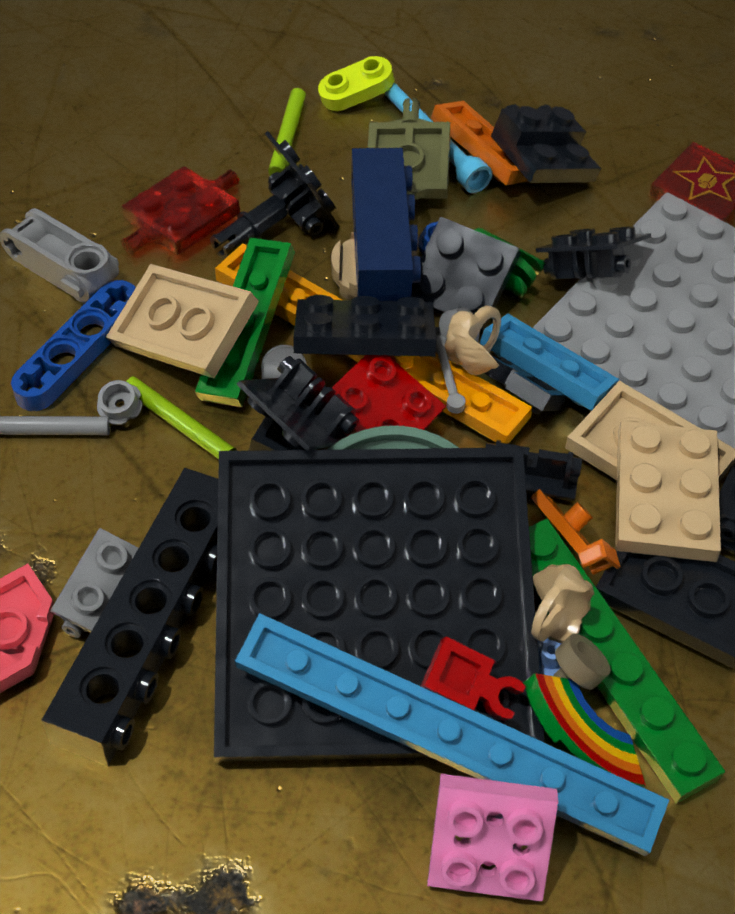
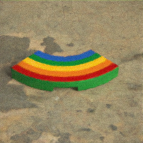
M537 673L523 682L526 686L525 690L530 704L553 742L556 743L561 740L577 758L638 786L644 787L646 785L631 735L612 728L598 717L584 699L577 683L572 679Z

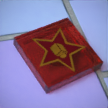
M692 142L651 184L649 195L659 200L668 192L728 223L735 215V162Z

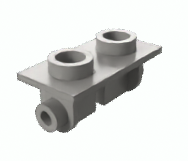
M101 528L98 529L50 610L51 613L62 618L64 624L61 628L66 634L79 638L82 632L92 631L136 554L138 547Z

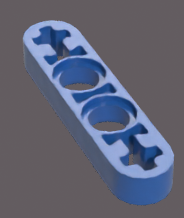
M114 280L103 285L15 372L11 380V386L17 405L27 411L46 409L111 344L106 336L136 288L132 283L124 280ZM91 324L103 327L99 333L94 335H84L80 332L82 328ZM60 353L75 355L74 359L66 364H56L51 361L53 357Z

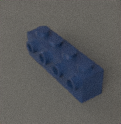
M352 148L351 189L357 297L371 296L379 301H398L403 297H411L412 283H420L421 279L420 256H412V251H417L418 228L417 225H409V221L415 220V196L407 195V191H412V165L404 166L403 148Z

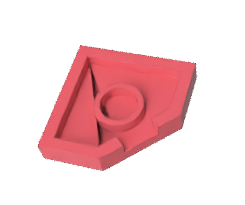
M28 563L0 578V693L35 673L54 614L50 612L54 605L53 599Z

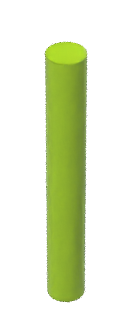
M301 88L291 90L277 138L279 144L286 140L292 147L306 97L305 91ZM275 148L268 169L270 176L273 173L282 172L286 168Z
M135 376L130 377L126 381L138 388L141 393L139 400L142 401L145 407L217 459H219V451H237L235 447Z

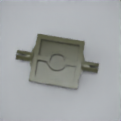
M410 98L403 101L402 119L392 122H369L368 148H403L404 166L412 165V191H407V195H414L415 200L448 199L450 122H429L419 119L420 101L416 98H412V110Z

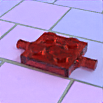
M183 166L149 189L141 192L138 196L121 206L124 219L138 228V230L121 240L124 250L133 255L148 243L165 246L175 254L180 255L241 212L239 200L226 193L234 186L239 185L238 175L229 169L215 180H207Z

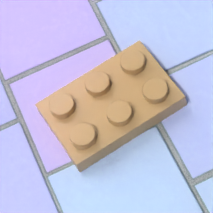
M150 264L106 338L116 347L215 378L259 301L251 291Z
M618 381L568 436L565 448L617 480L618 430L621 420L701 428L623 382ZM718 439V473L720 482L735 463V448Z
M621 420L618 430L616 551L717 562L721 552L717 431Z

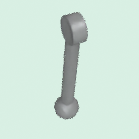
M436 335V352L449 394L447 409L451 413L458 414L464 411L466 399L457 392L445 349L446 337Z

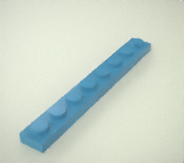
M259 613L235 660L237 668L475 778L558 789L557 816L641 855L646 856L651 852L669 799Z

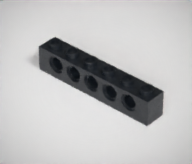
M183 469L41 719L51 745L109 766L117 749L122 751L128 745L135 727L134 716L141 703L147 704L152 699L158 685V671L164 659H171L175 655L181 640V627L186 617L196 614L202 602L203 585L209 574L215 575L217 573L218 478L191 469ZM194 529H203V530L197 531V532H192V531H191V530H194ZM172 568H183L177 572H168ZM152 608L162 609L161 611L154 614L144 613L145 611ZM129 650L140 651L137 655L130 658L119 657ZM102 695H117L110 702L103 704L95 703V700Z

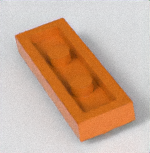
M465 101L435 105L430 119L434 122H450L451 139H454L467 150L469 156L480 157L492 169L493 176L497 181L505 185L528 181L491 137L494 126Z

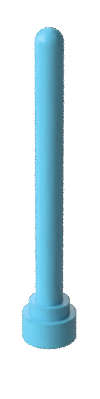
M394 82L393 86L384 94L403 113V101L409 97ZM410 99V107L412 110V100ZM419 108V119L433 122ZM450 139L449 161L456 168L457 181L468 193L474 194L482 191L492 179V169L480 157L467 156Z

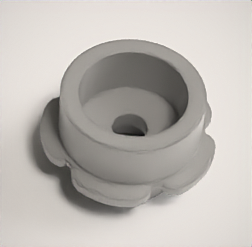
M111 381L105 384L98 394L97 411L100 416H108L110 424L123 425L127 420L134 419L140 414L143 406L142 401L139 400L141 393L137 387L126 381ZM121 401L124 402V405L122 407L116 406L117 403Z

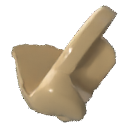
M485 305L475 314L468 311H458L452 316L445 342V349L449 360L461 365L469 374L474 376L483 374L491 369H496L499 366L497 361L490 355L501 327V314L495 307ZM492 318L493 329L490 338L482 346L475 339L483 324Z
M551 564L533 576V585L542 602L535 614L531 634L539 641H545L548 638L549 640L563 643L571 634L579 633L582 618L590 610L594 590L592 584L582 578L576 567L569 564Z

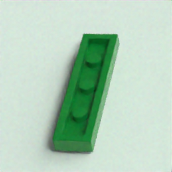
M257 238L249 239L233 287L251 291L259 303L215 378L205 375L200 376L195 390L200 401L243 407L247 394L237 383L239 380H252L295 255L291 243Z

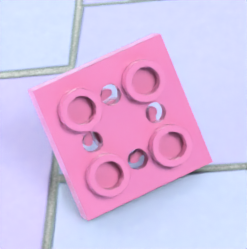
M441 774L427 886L543 902L558 807V789ZM457 835L463 838H461V841H459L455 838V836ZM523 845H529L527 848L521 849ZM483 863L486 866H491L492 864H495L496 867L494 869L487 870L481 867V865Z

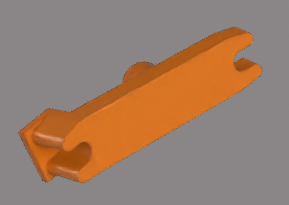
M540 489L531 496L535 504L577 552L583 568L589 566L592 575L612 566L616 569L621 568L617 552L603 539L590 544L580 532L593 518L580 503L574 504L564 514L557 504Z

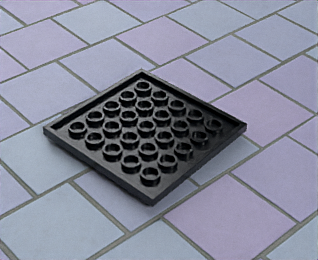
M523 447L219 451L214 715L215 762L429 757L237 668L235 660L259 613L419 686L422 684L441 639L446 636L495 660L489 675L496 679L511 676L523 683L533 674H540L537 639L531 634L532 623L535 617ZM506 689L500 691V704L515 712L513 718L509 720L493 718L485 710L483 702L478 700L474 711L545 743L544 728L530 704L525 689L520 694L511 693Z

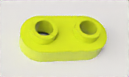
M371 56L328 74L320 81L318 86L323 106L332 111H342L387 92L394 84L391 63L386 58Z

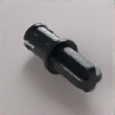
M273 195L248 213L245 211L240 212L237 215L238 220L210 237L213 249L215 250L226 241H229L217 253L222 259H226L242 243L247 245L250 238L262 239V233L287 217L286 203L283 199Z

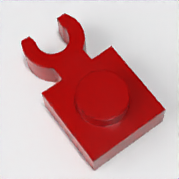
M447 636L441 639L421 684V687L471 710L475 709L479 700L483 702L487 713L498 720L512 719L515 713L500 704V691L506 689L511 693L520 694L524 692L526 686L515 677L504 676L496 679L489 674L495 660Z

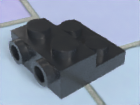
M516 104L501 109L491 137L530 183L595 182L601 170L599 165L589 156V151L581 146L586 131L574 119L575 116L571 111L562 107L552 108L549 105H542L534 109L528 106L519 107Z

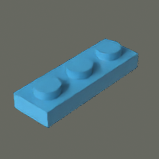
M506 314L501 318L500 332L491 351L495 352L499 358L501 356L524 371L529 372L536 378L562 392L573 403L584 406L592 411L620 380L512 315ZM493 323L483 331L480 344L483 346L490 338Z

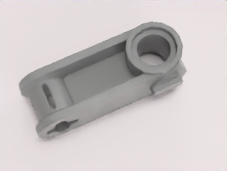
M30 209L25 214V219L13 229L7 228L0 232V243L13 260L82 303H86L103 285L114 281L113 279L119 275L118 259L112 256L102 245L91 241L39 209Z

